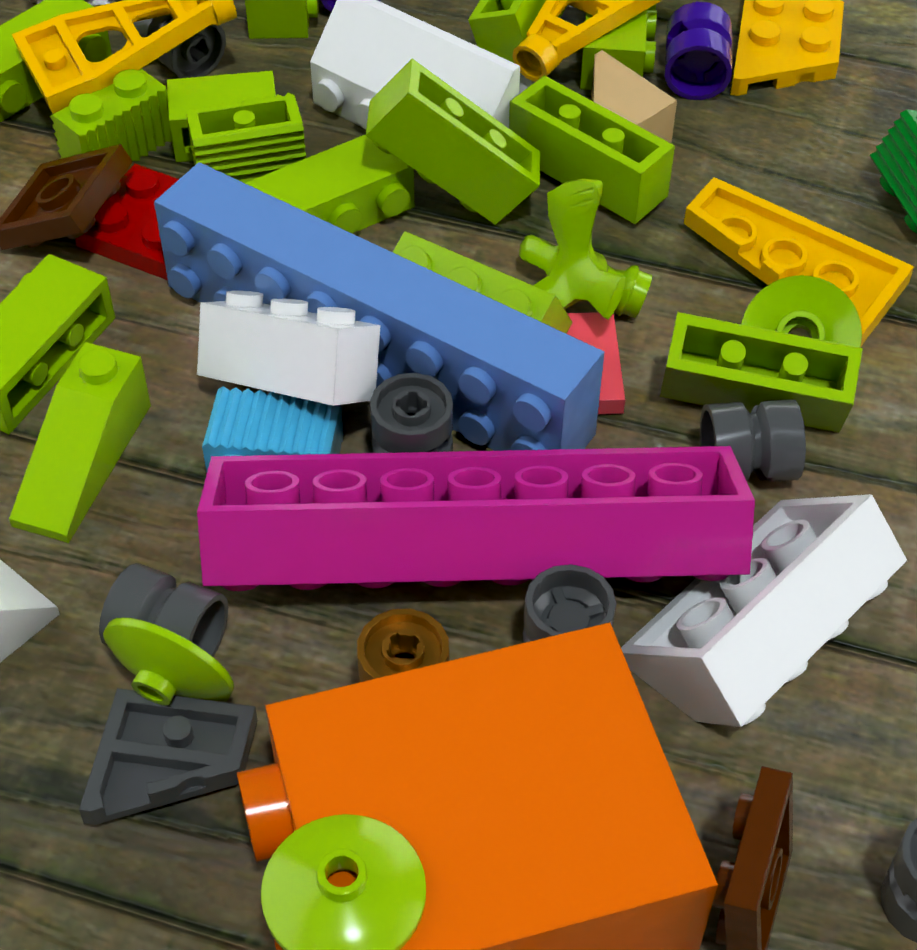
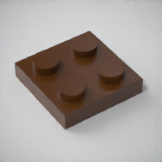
M118 144L42 163L0 217V249L6 250L24 245L33 248L48 240L66 236L68 239H75L88 232L96 222L94 216L101 206L120 189L121 183L119 181L133 162L123 146Z
M762 766L754 795L741 793L733 823V839L740 840L736 861L723 860L716 879L718 887L713 906L721 909L717 924L716 943L727 946V950H768L793 852V773Z

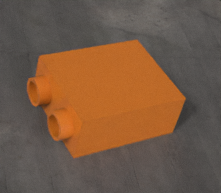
M610 622L265 705L274 763L236 772L256 862L270 859L278 846L290 834L303 825L323 817L342 814L360 815L379 820L391 826L402 834L415 849L422 863L426 880V902L421 921L410 940L400 950L700 949L718 883ZM338 871L331 874L327 880L336 887H346L356 880L357 874L352 871ZM274 939L276 950H283Z

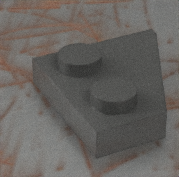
M117 688L79 808L83 823L91 825L100 824L238 784L236 772L246 769L258 721L255 706L174 696L169 705H159L145 699L135 690Z

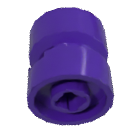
M696 1L681 6L673 12L668 20L664 77L668 87L676 95L690 100H704L715 97L724 91L730 83L732 75V23L729 15L721 7L710 2Z

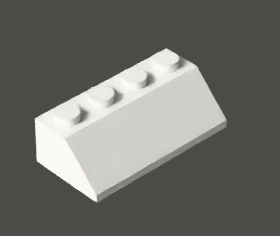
M378 0L336 1L310 61L314 104L366 130L370 100L413 58L509 128L510 101L519 95V65Z
M872 494L780 500L753 525L750 574L729 575L727 578L719 581H705L696 578L627 641L621 649L630 671L695 722L742 727L757 719L764 712L765 703L786 682L795 679L806 670L808 666L807 661L828 640L837 637L846 630L849 625L848 619L866 601L877 597L887 588V580L907 559Z

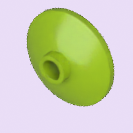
M790 276L769 284L752 299L741 323L742 325L788 334L794 329L801 328L809 333L810 338L860 347L862 340L860 318L849 297L834 284L813 276Z
M115 618L108 623L103 632L104 640L112 653L135 676L131 683L132 688L149 701L159 705H169L174 696L225 702L230 698L234 690L232 677L215 658L196 644L168 629L134 618Z
M350 814L323 817L303 825L290 834L271 856L265 869L261 886V904L267 927L283 950H400L416 931L426 902V880L423 866L415 849L408 840L394 828L379 820ZM338 871H352L357 874L356 880L346 887H336L327 880L331 874Z

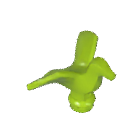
M584 178L568 181L548 192V217L558 246L551 244L543 238L527 235L520 244L519 256L524 262L543 269L547 274V277L533 286L556 295L564 309L579 301H589L605 319L609 320L614 313L617 316L625 314L636 319L645 301L653 275L640 271L638 265H631L627 270H616L607 264L604 255L594 251L592 247V229L602 195V181Z

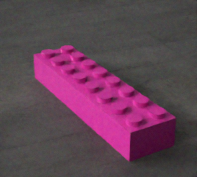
M731 446L211 456L197 510L203 586H222L230 591H247L259 585H290L296 589L312 590L323 587L326 584L357 583L366 588H383L394 582H425L436 587H448L456 585L461 581L492 580L501 585H519L528 579H535L539 573L553 566L569 564L590 568L604 578L626 577L636 582H654L663 576H694L705 581H719L727 578L729 575L750 574L755 499Z

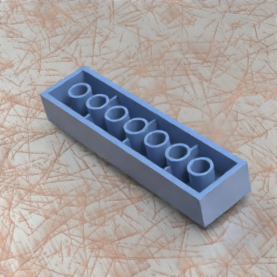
M200 162L154 201L168 284L170 288L174 289L182 297L192 298L198 302L226 301L227 291H252L263 294V304L271 305V299H296L307 301L308 312L317 313V308L339 307L355 310V321L381 325L376 388L384 380L398 374L419 373L432 376L442 382L451 393L453 402V430L461 433L470 442L484 445L494 451L585 449L596 435L604 351Z

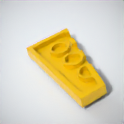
M713 177L686 207L684 224L765 284L769 285L779 279L790 276L804 275L821 278L840 288L849 297L858 312L862 328L861 346L910 283L914 269L913 265L718 178Z

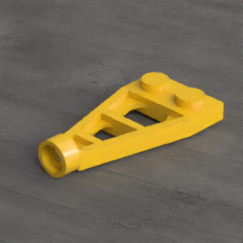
M123 0L61 14L13 33L12 37L23 61L53 114L69 106L70 101L77 95L91 94L114 84L113 79L119 72L129 69L140 70L209 25L219 26L236 19L237 12L233 0ZM171 14L174 19L147 37H141L133 24L134 22ZM109 30L122 32L127 40L125 46L99 62L87 61L78 45L83 37Z
M546 0L530 26L527 37L513 50V62L520 66V73L525 78L536 82L544 75L548 76L566 57L661 0ZM569 4L593 17L576 26L558 16Z

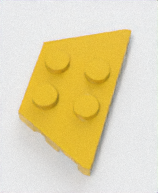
M744 0L730 95L747 94L748 84L773 80L772 84L775 89L795 86L797 83L804 81L818 82L835 79L839 64L844 1Z

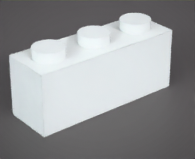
M227 291L226 301L200 302L197 375L332 406L370 401L376 389L381 325L355 321L356 311L352 309L317 308V313L308 312L307 301L271 299V305L263 304L262 293Z

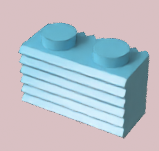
M222 386L217 391L202 445L206 472L208 471L211 456L339 454L341 443L343 442L341 405L332 406L283 394L278 395L274 392L266 394L261 389L254 393L248 388L242 392L236 387L229 390Z

